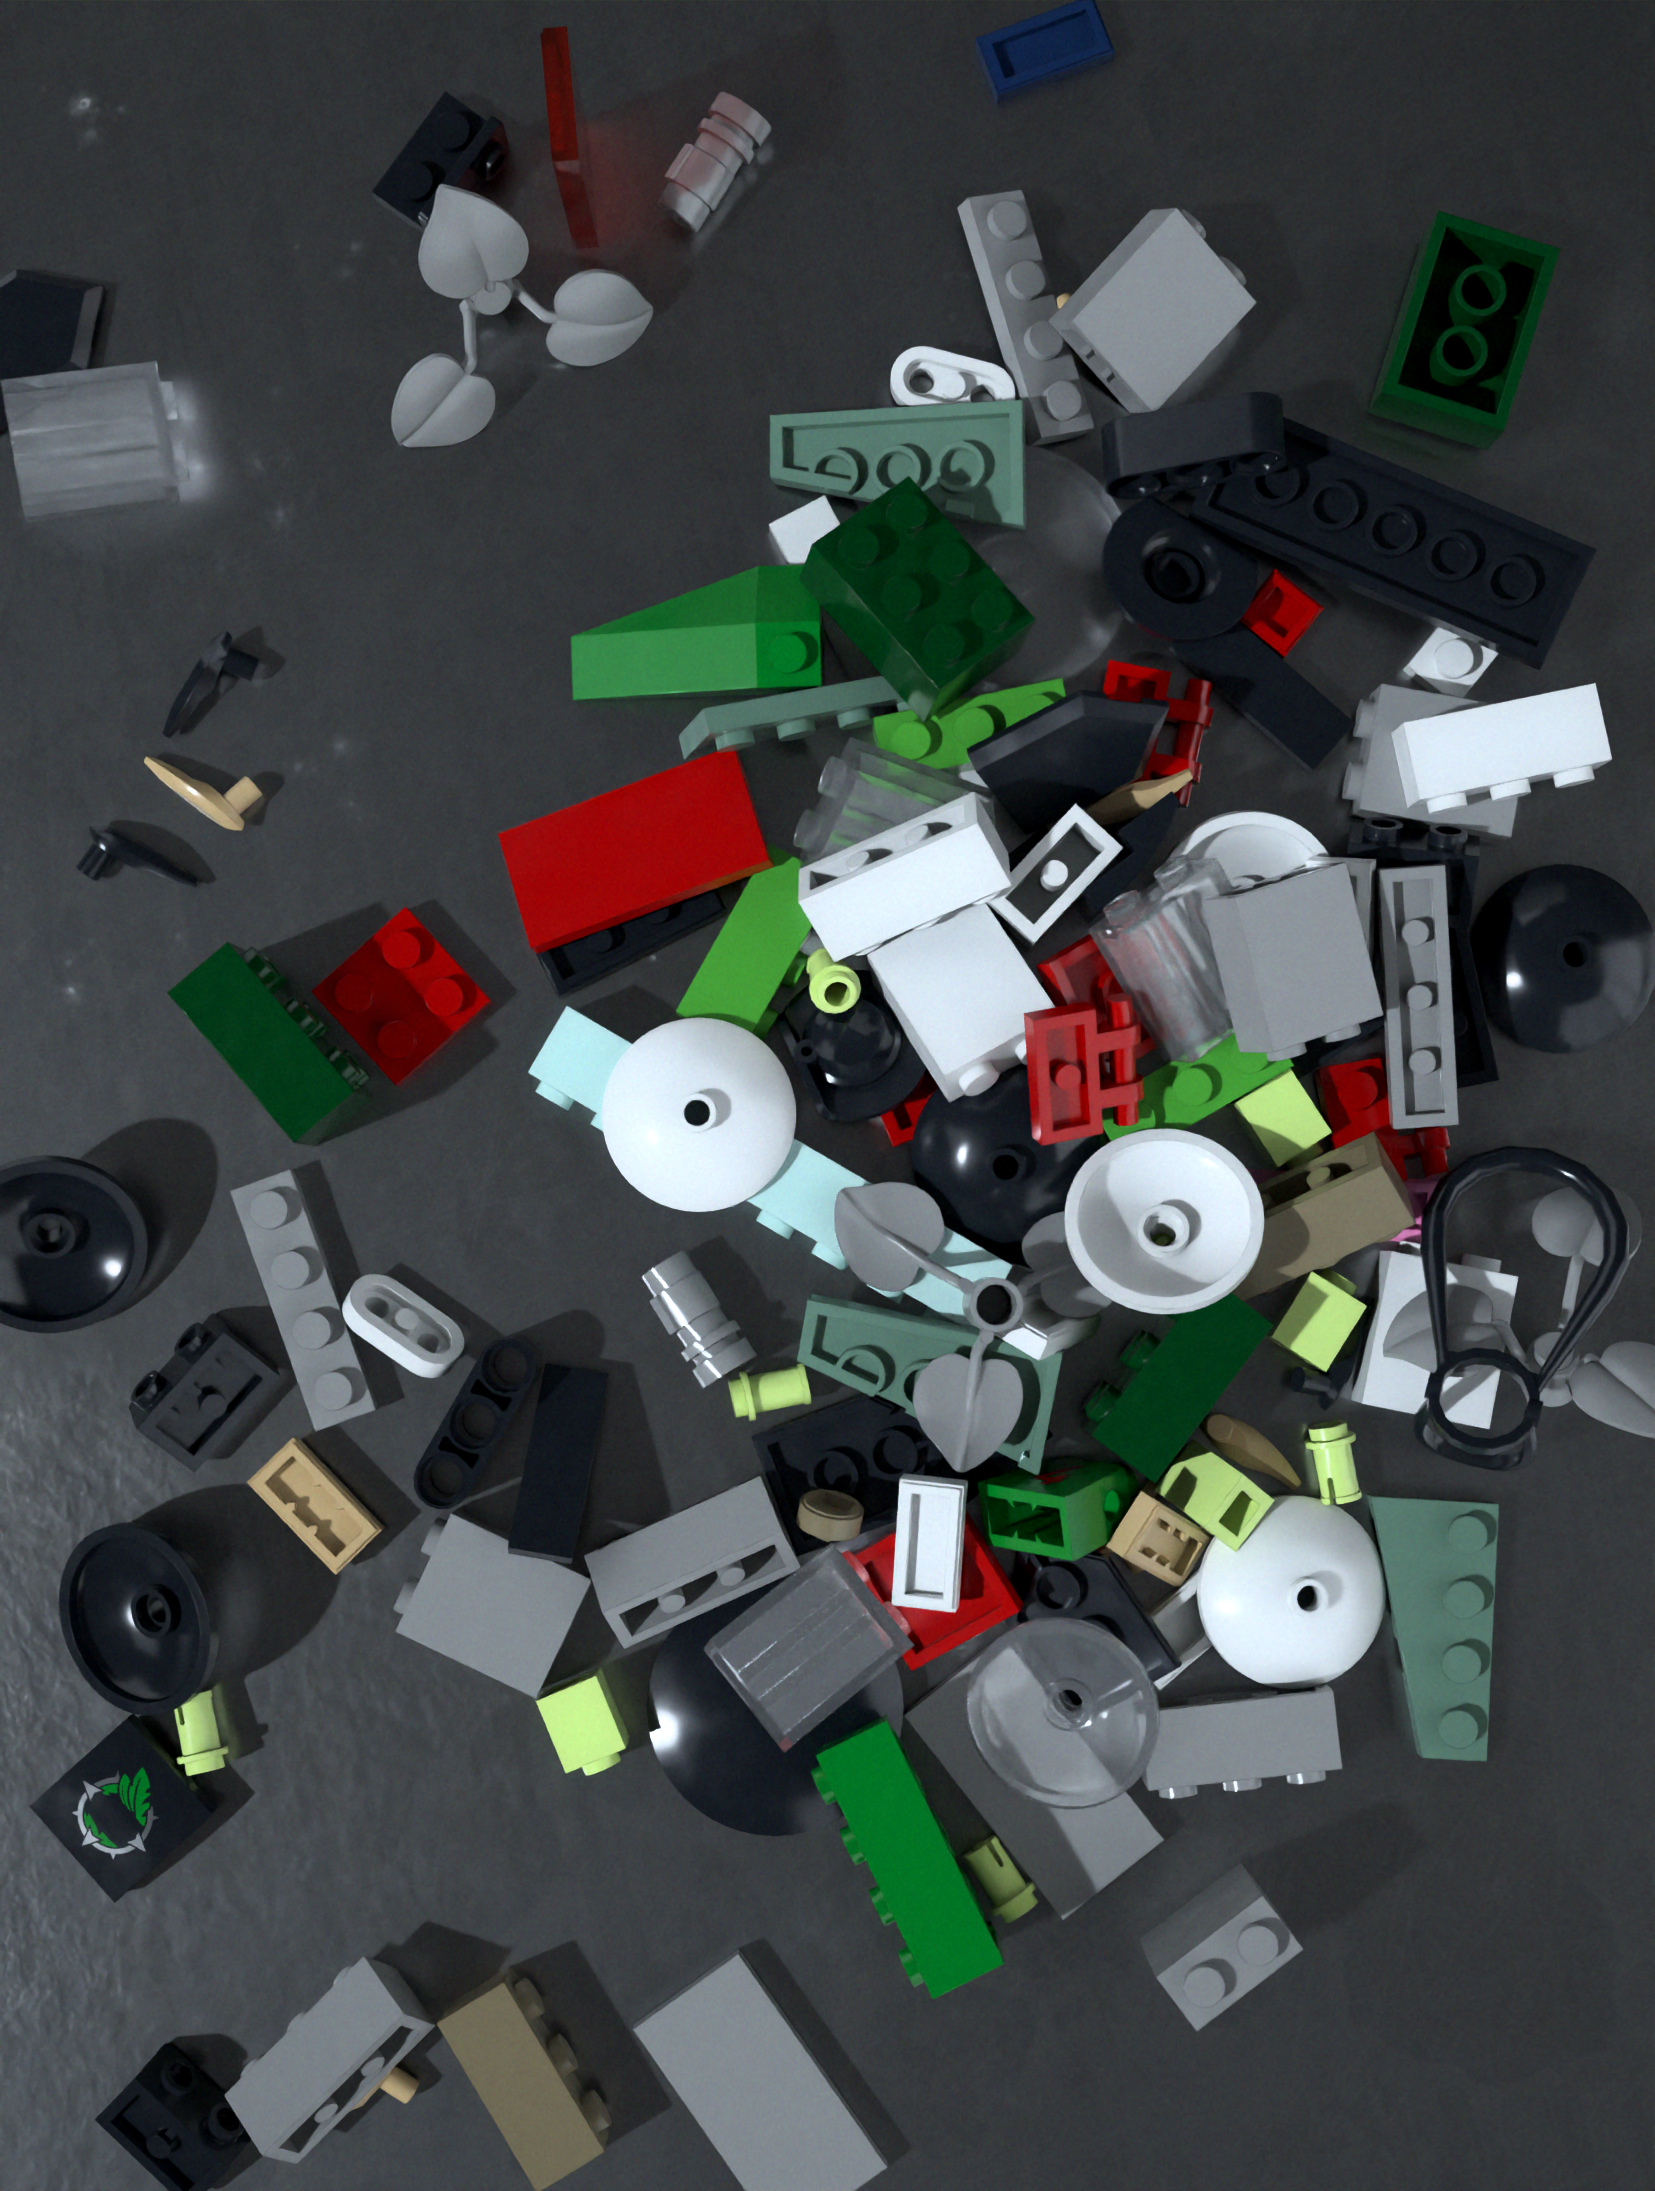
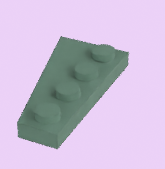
M1022 400L770 415V478L777 485L872 502L910 476L945 517L1026 532L1025 407Z
M883 676L703 708L681 732L679 741L683 758L687 760L705 756L716 751L720 753L736 751L775 739H779V741L800 739L816 733V730L839 725L840 730L859 728L872 724L873 718L876 716L912 709Z
M812 1293L807 1300L797 1361L871 1397L877 1394L906 1408L905 1413L916 1418L913 1407V1391L920 1372L933 1359L947 1353L959 1354L970 1360L971 1349L979 1336L980 1329ZM994 1335L993 1341L987 1345L983 1353L982 1361L1001 1359L1011 1363L1018 1371L1023 1388V1403L1019 1418L1009 1436L996 1452L1019 1462L1018 1467L1039 1476L1064 1349L1038 1361Z
M1367 1494L1370 1514L1374 1519L1379 1544L1377 1550L1382 1561L1392 1612H1390L1394 1636L1398 1641L1401 1656L1402 1677L1417 1754L1422 1758L1487 1762L1499 1504L1491 1501Z

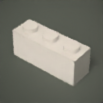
M1596 683L1405 722L1391 733L1407 808L1427 804L1429 815L1468 806L1466 796L1490 791L1492 802L1524 796L1531 793L1529 783L1553 778L1555 788H1565L1590 782L1595 779L1593 770L1612 760Z
M974 791L799 869L798 902L832 960L836 962L853 954L857 956L868 954L877 949L885 940L910 929L922 930L939 921L943 915L965 905H978L990 901L1002 889L1012 885L1009 856Z

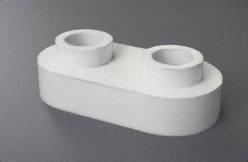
M917 346L904 351L896 359L891 370L890 389L895 402L900 407L972 403L971 396L979 391L989 393L994 401L1015 400L1013 381L1009 374L1000 366L932 347ZM923 375L932 381L933 388L926 393H917L911 388L910 381L916 376Z
M369 1274L360 1277L352 1285L343 1303L342 1312L344 1320L353 1332L418 1376L438 1378L446 1375L452 1370L463 1351L464 1337L459 1326L451 1318L391 1277L381 1274Z

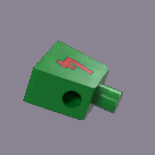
M1057 1457L1042 1462L1039 1476L1021 1468L977 1482L986 1545L1075 1561L1109 1542L1131 1507L1130 1499L1134 1498L1137 1494L1138 1481L1136 1475L1124 1463L1110 1464L1072 1457Z

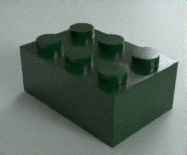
M1438 210L1422 237L1368 413L1488 450L1505 431L1561 249Z
M910 476L811 545L799 578L804 587L923 723L1018 654L1036 621L1032 614Z
M226 942L167 993L293 1143L317 1146L374 1098L363 1085L371 1076L347 1049L342 1051L337 1045L332 1048L322 1037L330 1030L329 1026L307 1001L301 1002L295 996L289 998L281 988L289 979L265 952L260 954L253 946L248 950H244L232 943Z
M1231 1292L1217 1302L1201 1309L1179 1314H1164L1152 1332H1145L1143 1329L1139 1330L1125 1347L1119 1360L1126 1366L1113 1384H1108L1102 1380L1089 1395L1080 1410L1088 1417L1080 1427L1152 1482L1156 1483L1274 1324Z

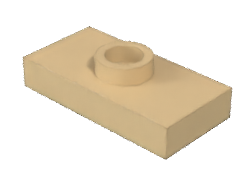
M298 1436L293 1437L247 1481L253 1490L335 1575L385 1528Z
M1140 1491L1106 1547L1163 1581L1179 1588L1212 1539V1534L1143 1491Z

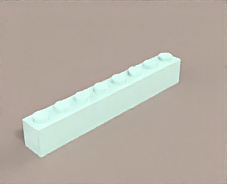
M566 1006L528 1071L529 1074L541 1080L535 1092L567 1111L574 1100L596 1112L590 1124L603 1131L602 1103L605 1088L615 1065L632 1044ZM693 1101L685 1110V1118L693 1126L703 1125L710 1116V1109L703 1101ZM793 1138L789 1153L777 1174L765 1187L747 1199V1201L762 1209L756 1221L788 1240L795 1229L817 1241L811 1252L812 1254L844 1272L848 1264L840 1250L834 1228L836 1196L843 1188L873 1184ZM945 1226L940 1246L927 1256L933 1262L963 1278L969 1279L971 1282L984 1277L1005 1279L1012 1268V1265ZM921 1267L918 1268L913 1282L902 1291L890 1292L871 1287L900 1304L905 1294L910 1295L928 1306L922 1315L923 1317L975 1327L967 1320L963 1312L962 1300L964 1293L926 1272Z

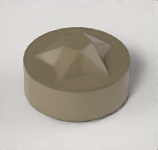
M825 1489L812 1490L802 1495L800 1499L796 1523L806 1533L826 1542L852 1540L860 1534L864 1508L855 1498L847 1494Z

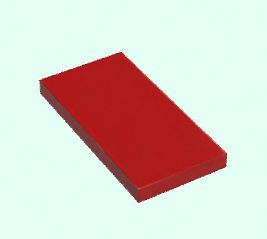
M737 750L723 753L713 752L498 833L530 948L537 954L774 867Z

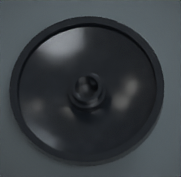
M786 1575L674 1626L658 1652L648 1687L647 1718L651 1741L662 1769L673 1786L691 1805L710 1819L732 1829L756 1835L785 1836L805 1833L824 1827L843 1817L844 1814L837 1801L828 1806L826 1805L812 1777L810 1770L820 1765L815 1756L817 1748L885 1714L888 1715L899 1739L903 1724L904 1702L899 1669L891 1647L877 1624L858 1604L840 1591L823 1583L793 1575Z

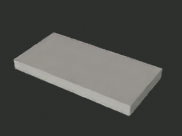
M1004 1633L903 1712L904 1717L1062 1920L1164 1841L1158 1830L1080 1730L1074 1725L1066 1712Z
M740 1949L634 2023V2032L745 2191H855L887 2168V2160Z

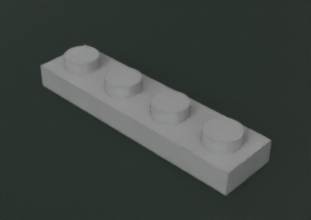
M1022 190L968 197L957 209L1007 373L1015 387V399L1022 400L1025 407V432L1029 445L1031 447L1084 437L1095 427L1070 345L1049 323V320L1059 309Z
M1432 864L1376 869L1390 1127L1393 1129L1459 1125L1445 865Z
M289 1169L231 1190V1196L315 1432L379 1409L354 1335L344 1320L343 1304L295 1170Z

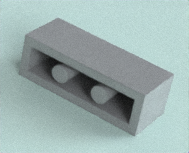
M761 1476L741 1485L731 1487L717 1496L681 1512L674 1513L666 1519L624 1538L614 1540L608 1545L584 1555L602 1613L624 1649L802 1569L782 1517Z
M1325 1683L1301 1689L1265 1687L1133 1702L1141 1778L1148 1791L1159 1790V1797L1161 1798L1190 1797L1198 1793L1197 1785L1223 1783V1789L1226 1791L1253 1790L1262 1786L1261 1778L1285 1775L1287 1776L1288 1783H1315L1326 1779L1325 1771L1342 1769L1334 1693Z
M363 1956L358 1962L344 1968L335 1978L334 1986L312 2008L298 2014L290 2022L287 2033L266 2054L252 2060L242 2071L241 2079L224 2095L262 2156L297 2164L436 2026L395 1967Z

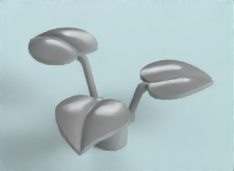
M440 184L436 191L432 214L420 242L418 263L425 282L433 291L449 298L464 299L460 303L459 308L463 315L465 357L460 365L453 357L447 354L434 353L420 360L408 371L399 385L391 413L392 431L397 442L406 447L453 445L478 434L490 420L495 409L494 388L487 377L472 372L477 365L475 315L478 312L485 315L498 314L509 305L511 297L517 298L541 321L552 323L547 334L546 344L550 353L555 358L570 365L593 366L617 357L638 340L652 318L653 306L651 302L643 297L635 285L623 275L606 269H589L577 273L560 286L554 298L555 311L545 308L523 288L519 279L512 278L522 271L526 265L529 253L528 240L519 222L501 206L479 194L458 187Z
M899 1182L843 1188L836 1196L834 1228L845 1261L859 1279L876 1289L898 1292L906 1289L913 1282L918 1268L921 1267L926 1272L964 1293L962 1300L963 1312L967 1320L980 1329L979 1336L971 1349L970 1360L954 1353L938 1356L920 1372L913 1391L915 1416L922 1430L954 1470L966 1472L988 1459L1003 1444L1019 1418L1023 1403V1388L1018 1371L1011 1363L1005 1360L988 1359L982 1361V1357L987 1345L994 1339V1332L1008 1330L1018 1322L1023 1311L1022 1297L1027 1294V1291L1033 1285L1039 1283V1294L1043 1303L1051 1311L1071 1318H1086L1095 1315L1108 1307L1113 1300L1094 1288L1075 1264L1065 1236V1211L1053 1213L1040 1219L1024 1236L1021 1245L1022 1254L1034 1272L1026 1275L1016 1285L1006 1279L984 1277L971 1282L969 1279L959 1276L927 1257L938 1249L943 1240L944 1221L939 1206L925 1191L916 1186Z
M1607 1185L1614 1192L1629 1224L1630 1260L1637 1252L1641 1243L1643 1229L1641 1215L1630 1196L1614 1186ZM1571 1186L1556 1190L1545 1196L1537 1205L1532 1217V1232L1538 1244L1551 1254L1572 1257L1557 1332H1547L1540 1335L1529 1345L1527 1353H1524L1508 1322L1500 1319L1492 1320L1493 1304L1487 1294L1467 1286L1447 1285L1448 1351L1461 1352L1471 1348L1497 1349L1502 1352L1504 1340L1513 1357L1517 1358L1529 1371L1539 1373L1573 1314L1584 1260L1599 1266L1603 1259V1230L1592 1206ZM1424 1291L1410 1300L1395 1316L1385 1336L1383 1356L1404 1360L1435 1373L1437 1369L1436 1350L1427 1292ZM1621 1341L1610 1345L1604 1351L1601 1358L1594 1353H1586L1581 1360L1579 1349L1576 1346L1548 1381L1540 1394L1539 1400L1544 1401L1543 1406L1557 1407L1567 1404L1573 1399L1580 1409L1596 1420L1633 1434L1655 1439V1346L1638 1341ZM1474 1364L1460 1368L1450 1376H1476L1486 1372L1492 1366Z

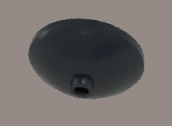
M1555 864L1534 868L1515 876L1500 886L1486 900L1476 915L1469 932V940L1486 1018L1507 1038L1535 1051L1551 1054H1571L1591 1050L1610 1042L1636 1021L1648 1003L1654 988L1655 935L1645 911L1625 887L1609 876L1590 868L1569 864ZM1567 944L1576 945L1581 950L1582 960L1577 967L1568 965L1563 958V950Z
M1020 1063L1001 1073L998 1080L989 1089L975 1096L964 1094L949 1103L938 1087L928 1099L919 1115L912 1140L911 1157L917 1187L929 1194L937 1203L944 1225L947 1228L982 1246L998 1249H1021L1024 1236L1036 1222L1050 1214L1065 1211L1067 1195L1078 1171L1095 1152L1105 1145L1103 1134L1041 1146L1034 1140L1031 1128L1027 1065ZM1001 1155H1010L1017 1160L1019 1167L1011 1174H1003L995 1168L994 1161Z
M32 1156L1 1165L0 1323L28 1332H68L92 1325L112 1314L131 1296L143 1275L148 1250L147 1228L143 1214L136 1200L126 1187L101 1168L70 1157ZM46 1219H53L58 1221L61 1226L55 1230H46L39 1223Z
M121 1522L94 1531L85 1537L73 1550L66 1563L60 1582L59 1617L68 1651L87 1683L101 1697L115 1707L137 1715L153 1716L165 1714L190 1702L199 1694L210 1678L219 1645L218 1616L213 1594L195 1560L168 1534L152 1526L135 1522Z

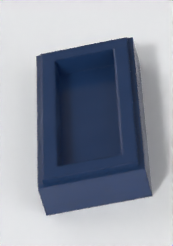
M1076 0L975 39V49L996 103L1111 62L1115 55V50L1095 0Z

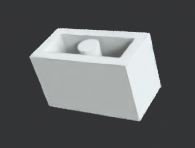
M1075 803L1010 873L1012 885L1002 889L996 897L986 902L996 919L1030 950L1071 907L1082 891L1090 886L1113 862L1123 847Z

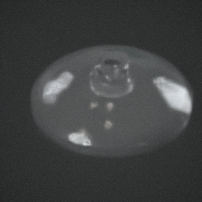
M1061 1617L1040 1618L1021 1623L1007 1630L993 1641L982 1654L973 1669L967 1687V1725L972 1742L980 1758L991 1773L1006 1787L1019 1796L1043 1806L1067 1810L1085 1809L1105 1804L1117 1798L1133 1786L1141 1777L1156 1749L1160 1730V1710L1155 1688L1146 1669L1136 1655L1118 1638L1093 1624L1081 1620ZM1062 1691H1075L1081 1697L1082 1704H1069L1064 1699Z

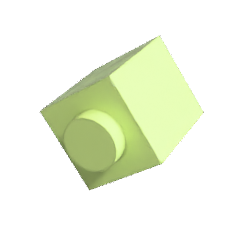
M1291 1068L1228 1104V1107L1268 1168H1276L1286 1163L1289 1170L1311 1161L1323 1152L1318 1141L1332 1133Z
M1324 1268L1320 1275L1310 1271L1296 1279L1270 1322L1274 1325L1265 1337L1315 1369L1326 1372L1367 1306L1352 1297L1358 1287L1329 1268Z
M1192 1439L1180 1457L1171 1464L1167 1474L1155 1488L1158 1494L1235 1552L1275 1501L1244 1474L1194 1439Z
M601 1666L540 1693L536 1703L566 1774L582 1767L585 1776L603 1771L621 1761L618 1752L626 1749L630 1736Z

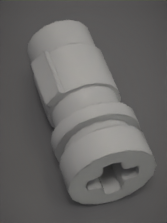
M720 92L708 109V114L711 118H703L697 126L699 137L693 145L685 143L664 176L668 184L656 201V206L667 217L694 233L699 231L708 215L715 211L735 180L734 175L740 166H748L755 157L752 148L759 149L772 130L767 120L756 110L739 98L725 92Z
M685 1250L659 1263L642 1276V1279L654 1296L649 1301L668 1333L670 1335L677 1334L686 1348L681 1354L687 1363L693 1360L697 1367L692 1372L703 1389L720 1381L757 1356L746 1337L739 1339L736 1333L741 1328L735 1319L730 1322L719 1307L721 1305L702 1273L696 1270Z

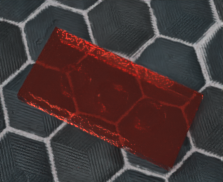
M567 26L543 28V33H540L551 157L573 245H576L577 249L599 247L588 125Z

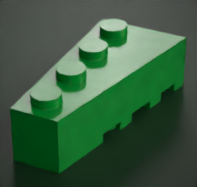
M885 1714L817 1748L815 1756L820 1765L810 1770L814 1782L827 1806L836 1801L838 1802L849 1824L839 1829L841 1837L854 1864L858 1866L867 1862L875 1878L877 1886L868 1890L871 1900L884 1926L886 1927L896 1922L907 1946L897 1951L913 1986L916 1987L925 1982L932 1999H935L1005 1964L1001 1940L992 1922L985 1923L983 1919L985 1914L978 1900V1894L967 1872L963 1868L959 1869L954 1859L956 1854L949 1836L933 1808L930 1809L925 1799L927 1794L888 1715Z

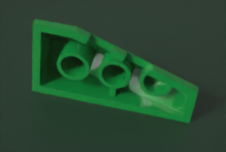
M804 565L757 566L571 636L573 700L784 694L825 686L823 607L799 581Z

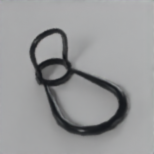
M1504 1146L1469 1156L1439 1179L1421 1214L1420 1251L1436 1350L1437 1369L1435 1373L1430 1372L1424 1398L1427 1399L1420 1406L1413 1420V1431L1416 1438L1433 1453L1469 1466L1494 1471L1518 1470L1525 1468L1534 1460L1537 1453L1535 1427L1538 1426L1544 1402L1539 1400L1540 1394L1548 1381L1611 1301L1629 1266V1224L1614 1192L1586 1165L1552 1150ZM1509 1171L1541 1173L1571 1186L1592 1206L1603 1230V1259L1539 1373L1529 1371L1517 1358L1497 1349L1471 1348L1461 1352L1448 1351L1447 1218L1459 1196L1481 1179ZM1474 1364L1494 1366L1509 1373L1520 1384L1527 1400L1522 1423L1509 1434L1495 1438L1473 1437L1458 1430L1446 1418L1440 1404V1396L1445 1380L1458 1369ZM1429 1418H1431L1434 1428L1439 1432V1434L1444 1439L1435 1434L1428 1427L1427 1422ZM1521 1442H1523V1449L1519 1452L1512 1454H1498L1512 1450Z

